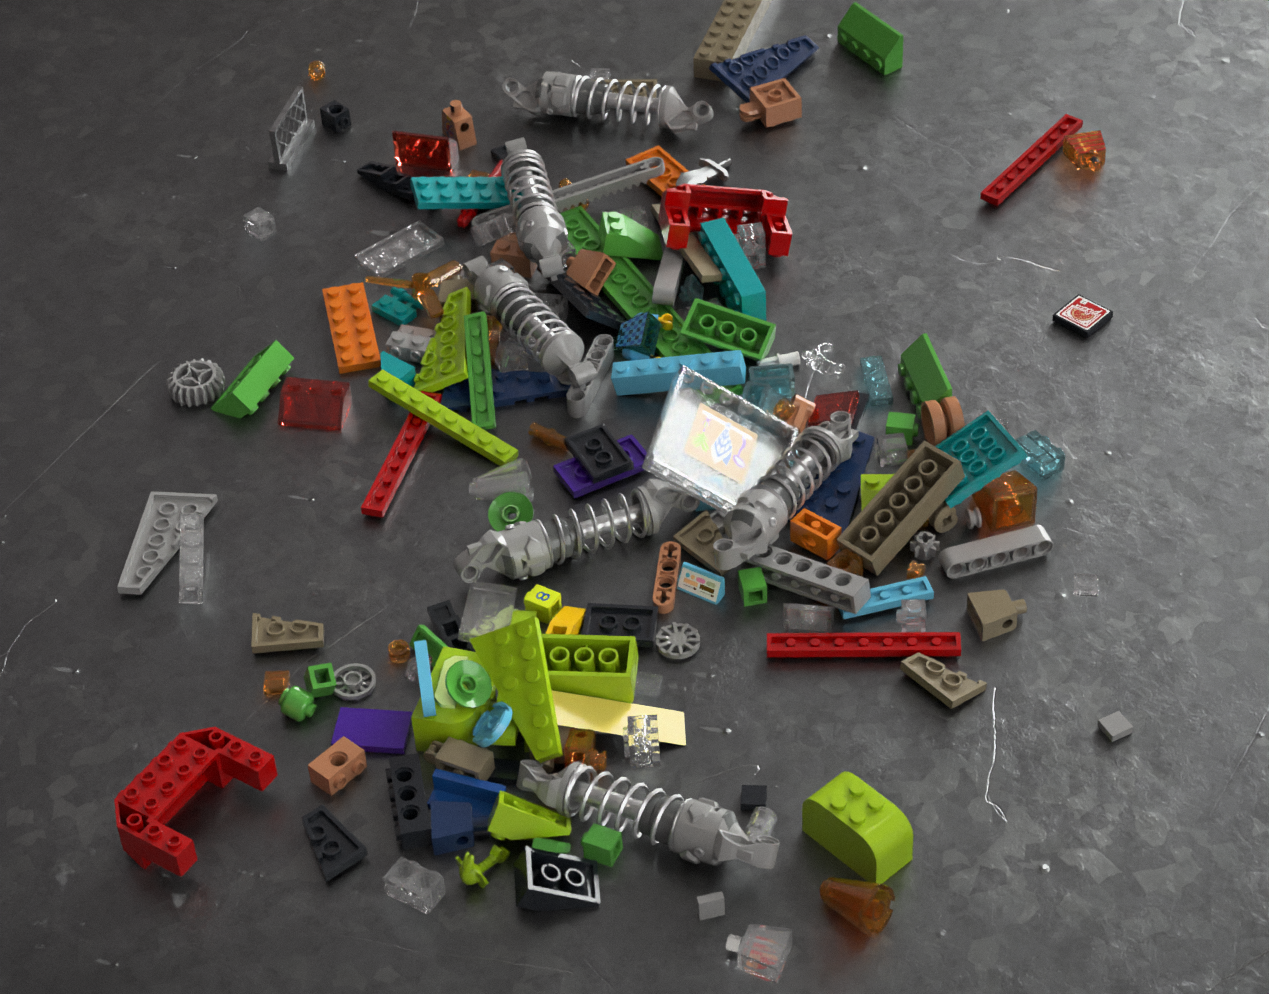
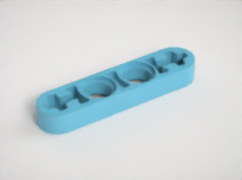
M426 640L414 641L424 717L436 716Z

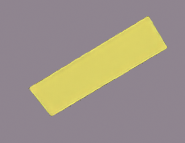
M551 690L558 725L686 745L683 712Z

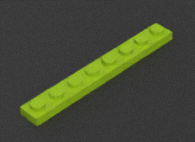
M382 369L368 380V387L499 466L505 468L518 457L519 450Z

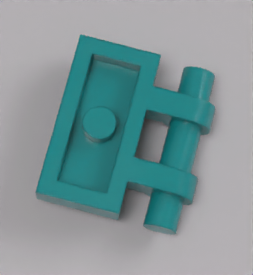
M392 287L390 290V294L393 297L385 294L371 305L372 312L399 326L401 324L407 325L416 318L417 308L424 310L426 307V303L420 297L412 296L406 290Z

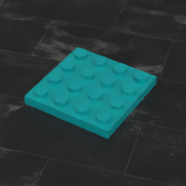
M989 410L935 446L959 460L965 475L961 482L946 497L945 502L950 508L962 503L964 499L981 490L989 482L999 478L1004 472L1028 457L1024 449Z

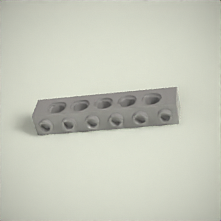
M772 545L767 546L766 553L753 555L749 560L737 566V572L738 570L761 567L766 583L853 614H857L871 598L869 579Z

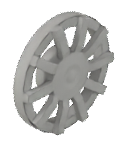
M672 622L670 625L663 626L657 633L655 639L656 648L667 658L684 659L698 651L700 635L698 630L688 623ZM691 635H694L696 638H688V637L691 636ZM660 639H661V640H668V641H665V642H663V643H659ZM688 642H696L693 647ZM669 645V649L667 651L664 648H662L664 646ZM686 648L690 649L689 651L683 652V650H685Z
M358 663L347 664L334 672L335 680L337 677L343 680V682H336L337 686L343 687L340 689L335 688L333 693L345 701H359L360 698L370 695L376 686L375 673L366 665ZM364 671L368 673V675L362 677ZM372 678V681H371V682H364V681H366V680Z

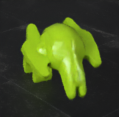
M494 845L490 855L479 864L474 863V856H470L469 852L465 853L463 861L457 856L455 860L459 867L460 879L466 885L478 883L481 888H484L489 882L482 873L496 863H503L508 858L510 851L503 846L498 847Z

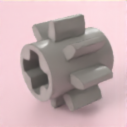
M920 532L914 535V541L910 542V551H914L915 558L929 560L932 557H936L940 541H935V535L930 532Z

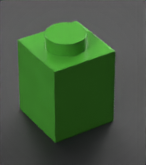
M889 412L886 423V443L912 446L914 437H918L919 424L915 423L916 414Z
M761 567L738 570V588L744 607L767 603V585Z
M332 663L307 667L303 676L306 690L312 693L314 698L332 695L337 686Z
M593 823L590 830L586 831L581 839L584 858L612 867L623 849L622 832Z

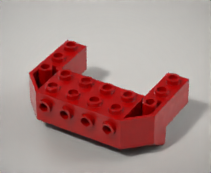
M682 184L666 189L662 193L658 220L666 247L674 250L680 248L687 249L689 232L701 231L700 223L724 218L733 235L742 234L747 237L762 236L768 255L773 257L789 255L792 231L786 218L788 199L785 197H777L772 192L766 190Z
M217 727L179 733L114 799L116 824L123 850L143 869H146L153 862L182 877L198 860L194 842L192 839L165 826V824L207 781L224 788L233 778H236L263 792L278 776L274 755Z

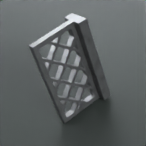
M296 87L269 130L273 152L272 157L268 161L269 169L288 171L315 126L314 119L307 118L303 87Z

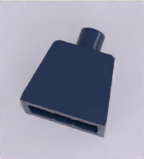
M431 801V834L434 855L473 847L475 845L474 832L487 831L488 815L473 817L471 803Z

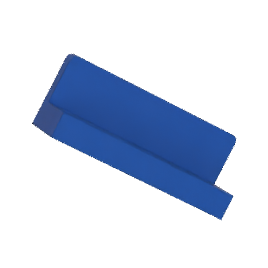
M435 769L432 775L434 790L427 801V806L431 808V801L469 802L472 804L473 817L487 815L489 817L499 790L507 792L504 785Z

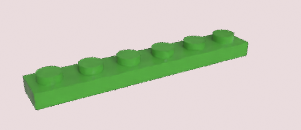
M483 311L464 315L472 423L484 430L496 428L487 315Z

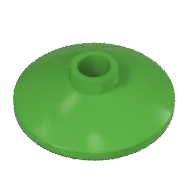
M506 492L493 500L488 510V519L493 529L499 532L505 530V526L519 521H525L526 523L532 521L534 514L533 506L525 495L518 492ZM510 514H516L514 519H509Z
M461 660L454 663L447 671L445 678L446 689L450 697L457 704L466 708H477L489 699L492 684L487 671L481 665L474 661Z

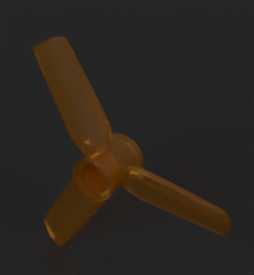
M452 260L428 273L419 272L413 274L411 281L366 276L365 282L410 288L411 296L419 300L430 318H438L443 315L444 310L435 291L430 287L438 286L442 281L462 271V266L459 262Z

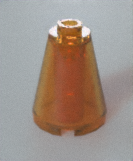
M829 877L820 886L821 900L863 934L872 936L871 933L873 932L876 934L880 933L892 916L893 909H890L891 900L895 902V895L893 889L885 884Z

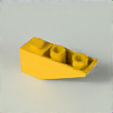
M564 606L550 621L546 634L579 635L585 619L586 609Z

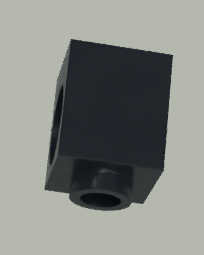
M336 100L320 108L322 124L332 131L338 133L351 125L349 108Z

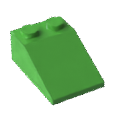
M602 212L598 234L603 253L609 256L662 260L663 251L658 234L624 214Z

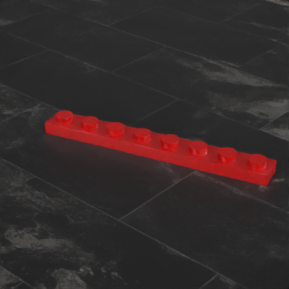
M1065 114L981 192L980 199L998 206L1067 142L1066 139L1071 138L1069 136H1073L1083 127V120Z
M421 391L423 394L441 403L442 394ZM411 412L409 413L361 506L362 514L384 517L430 423Z
M960 632L767 633V657H910L918 652L925 656H961Z

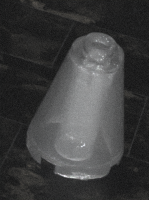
M518 458L474 477L472 483H469L470 495L474 496L476 500L493 501L503 493L512 492L514 494H523L532 502L534 490L533 487L529 488V481L532 480V475L526 459Z

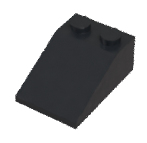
M525 846L514 863L516 907L536 911L597 907L601 904L598 864L595 860Z

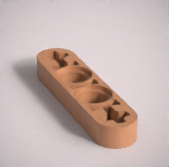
M674 541L665 542L660 547L653 591V606H658L660 614L671 612L675 604L681 564V546ZM669 552H672V558L668 557ZM665 567H673V568H674L672 571H664V570H663V568H665ZM663 583H669L672 586L668 588H662L660 585ZM662 597H666L665 603H662Z

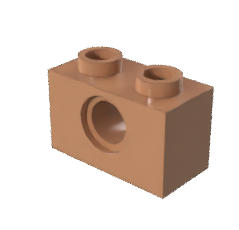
M344 736L308 764L311 782L331 796L344 788L350 780L361 774L367 767L365 751Z

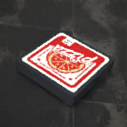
M1078 294L1053 314L1052 321L1088 338L1113 317V311Z

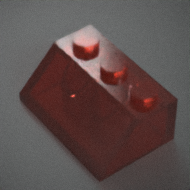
M401 131L392 132L396 165L453 171L459 159L458 143L450 137Z
M286 377L280 394L278 425L342 431L352 405L350 382Z

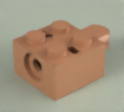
M785 78L751 87L750 102L741 104L739 107L740 119L744 122L760 119L767 128L801 118L802 98Z

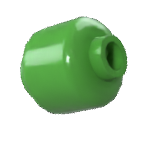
M293 686L290 689L286 688L278 702V705L281 706V713L298 722L303 721L306 717L311 718L317 705L313 704L314 695L298 686Z

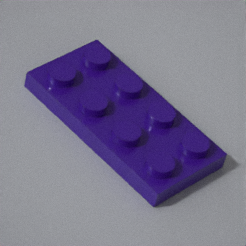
M631 434L618 439L617 442L633 461L634 469L593 484L573 457L553 465V471L570 494L577 498L653 467V459Z

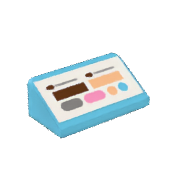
M683 562L677 589L716 605L725 595V578L690 563Z

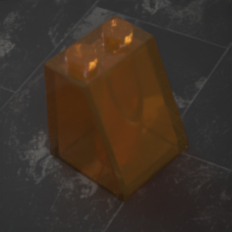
M1016 470L1003 473L999 478L992 480L981 490L972 494L973 500L992 533L1035 523L1038 489Z

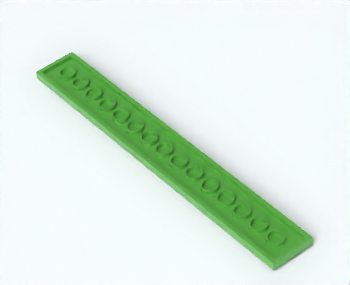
M582 206L559 213L564 218L568 233L567 250L573 257H576L581 249L602 252L598 234L600 226ZM609 256L616 262V265L601 289L628 320H631L641 312L657 314L658 317L666 313L672 315V330H664L662 324H660L655 352L661 358L712 353L703 342L680 335L684 320L670 305L652 303L654 287L627 257ZM645 324L644 331L651 327L653 328V326L656 327V325ZM741 384L688 389L700 403L708 407L743 394Z

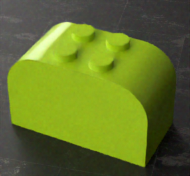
M541 634L551 690L626 703L633 702L639 659L635 636Z
M443 647L431 673L434 696L445 660L453 656H467L468 660L478 663L485 669L476 652ZM492 680V690L489 699L477 708H466L457 703L455 709L441 708L434 699L436 716L424 717L420 697L411 716L416 750L425 752L432 741L445 743L448 737L478 746L473 742L475 737L473 729L481 715L487 710L491 712L494 709L492 707L493 704L497 702L496 687Z
M846 771L840 773L808 797L802 804V831L875 888L912 860L913 830L904 813L853 773Z

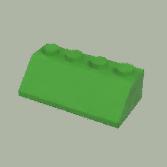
M854 2L838 25V42L883 75L902 68L903 35L857 2Z
M695 298L682 326L680 335L727 351L741 350L743 356L761 362L768 355L775 339L776 324Z
M927 333L922 334L901 354V363L898 364L899 376L904 378L905 389L910 391L911 403L916 405L919 419H921L922 402L936 400L940 404L942 398L952 397V387Z
M275 340L249 361L211 409L236 418H242L246 414L252 415L259 407L257 403L259 401L262 402L270 394L268 392L269 388L273 389L280 382L278 377L280 375L283 376L290 370L291 366L289 364L294 357Z

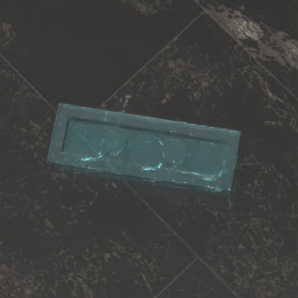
M882 355L860 358V366L867 392L870 394L871 407L892 405L893 395Z

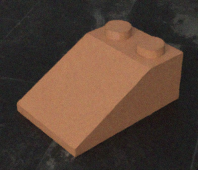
M510 232L498 239L490 252L492 266H506L513 273L517 272L522 277L532 278L537 268V264L526 258L524 252L520 249L515 232Z

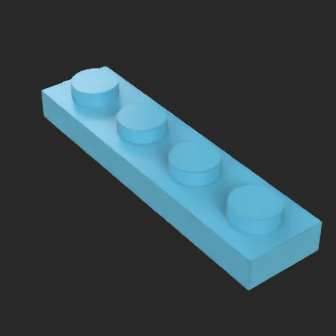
M926 576L870 589L871 598L857 614L839 609L844 620L934 599V591Z

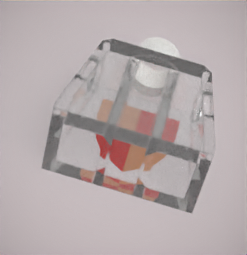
M750 924L744 937L732 934L728 936L726 950L737 952L738 968L777 985L792 948V929Z

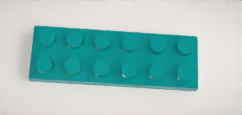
M501 176L411 177L410 185L417 209H498L510 205L508 192L505 189V183Z

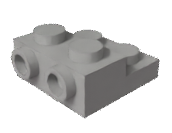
M401 324L398 331H393L385 344L386 352L400 360L421 363L429 341L435 337L436 331Z

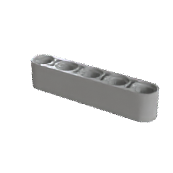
M665 246L653 288V304L674 306L685 265V258L679 250Z
M608 334L596 336L583 361H590L594 365L597 378L586 383V388L582 390L571 384L567 392L568 414L573 418H580L587 414L614 359L613 337Z
M1034 525L946 548L938 555V561L946 575L951 579L1046 555L1053 549V542L1041 525Z

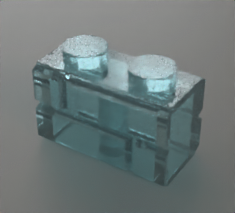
M1033 430L1027 433L1026 436L1023 435L1016 439V442L1024 449L1028 456L1022 462L1043 480L1063 471L1065 453L1061 448H1056L1047 436H1042L1038 431Z

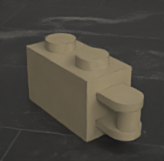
M448 737L445 743L432 741L429 748L423 754L427 762L436 765V769L484 781L488 780L495 769L492 751Z

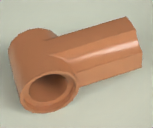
M798 394L792 397L787 407V412L789 413L783 427L786 436L794 438L801 434L806 422L815 409V403Z

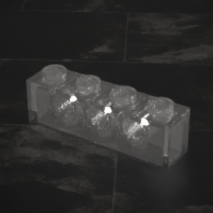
M180 514L179 603L202 604L204 514Z

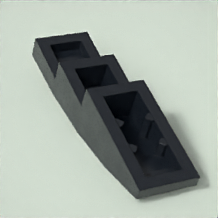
M370 161L357 169V173L377 187L396 196L415 200L410 185L411 176L398 173L395 165Z
M450 600L427 607V612L440 640L450 648L476 652L469 640L471 638L468 631H465L459 616L455 614Z

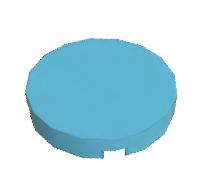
M502 701L493 704L492 707L494 709L491 712L488 710L484 712L473 729V735L475 736L473 742L482 748L493 744L510 723L513 713L512 708Z

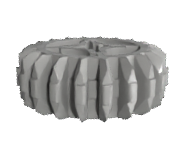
M203 358L199 361L193 359V361L188 362L185 360L184 364H178L177 368H172V371L168 373L166 386L168 394L175 403L179 402L181 406L187 404L188 407L192 405L198 407L199 404L206 405L207 402H214V398L220 397V393L224 392L225 377L221 367H218L217 363H212L211 360L204 361Z

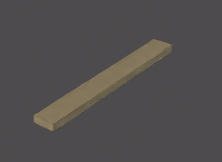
M651 204V212L658 220L661 204ZM689 232L687 249H678L702 283L722 281L720 270L692 232Z

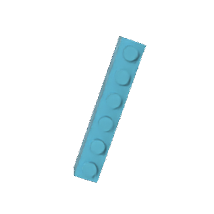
M741 350L613 362L611 380L617 396L745 384L746 366Z

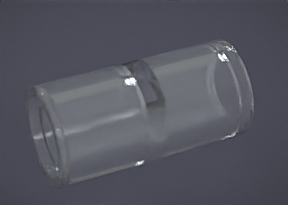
M756 807L744 831L745 835L749 840L756 839L757 836H771L778 819L777 815L769 808Z

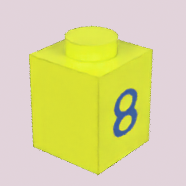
M536 584L524 597L525 610L537 611L539 621L549 624L562 609L561 593Z

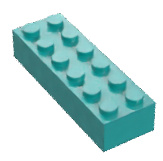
M720 218L700 223L701 232H698L699 242L722 273V281L714 282V284L718 285L721 297H725L727 308L766 321V290L725 219Z

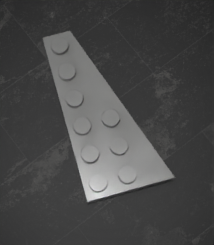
M151 491L117 586L118 593L141 595L218 502L217 495Z

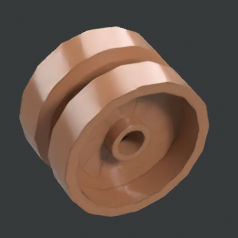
M955 396L942 398L940 404L936 400L922 402L921 422L926 442L931 445H938L965 426L962 409Z

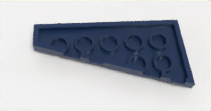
M804 35L788 40L787 43L781 45L775 44L768 49H758L742 54L740 57L732 60L729 58L719 64L713 63L708 69L748 103L750 102L751 87L786 78L818 51L819 46Z
M491 369L494 407L513 405L515 401L524 399L527 402H533L535 398L544 396L549 399L566 397L571 384H562L554 375L548 372ZM469 378L445 387L440 404L450 410H458L459 413L467 412V408H471Z
M858 431L859 437L852 443L851 458L840 463L834 471L830 472L828 478L822 481L819 488L813 491L811 497L805 501L799 510H796L795 515L791 519L805 508L842 527L843 533L850 525L852 514L856 508L860 494L861 474H866V467L870 461L875 444L874 437Z

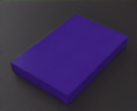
M340 707L331 746L344 736L365 752L404 754L412 725L411 716L413 712Z

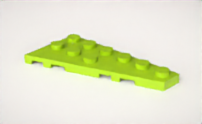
M468 287L448 294L441 312L443 315L442 320L435 326V337L430 339L421 361L422 369L414 378L416 383L414 388L420 392H435L468 378L464 315L471 313V291Z
M533 616L469 639L502 700L512 708V718L535 759L542 763L562 756V746L539 619Z

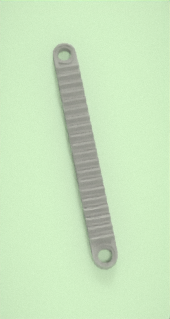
M660 157L648 158L552 190L558 210L563 212L565 207L569 210L571 205L578 207L580 202L582 204H586L587 200L593 202L595 197L601 199L602 195L608 197L610 192L616 194L617 190L623 192L625 187L631 189L634 184L638 187L640 182L647 184L649 179L658 177L665 172L664 161ZM510 205L477 215L472 219V226L477 234H487L496 230L500 233L502 228L509 230L511 225L516 227L513 210Z

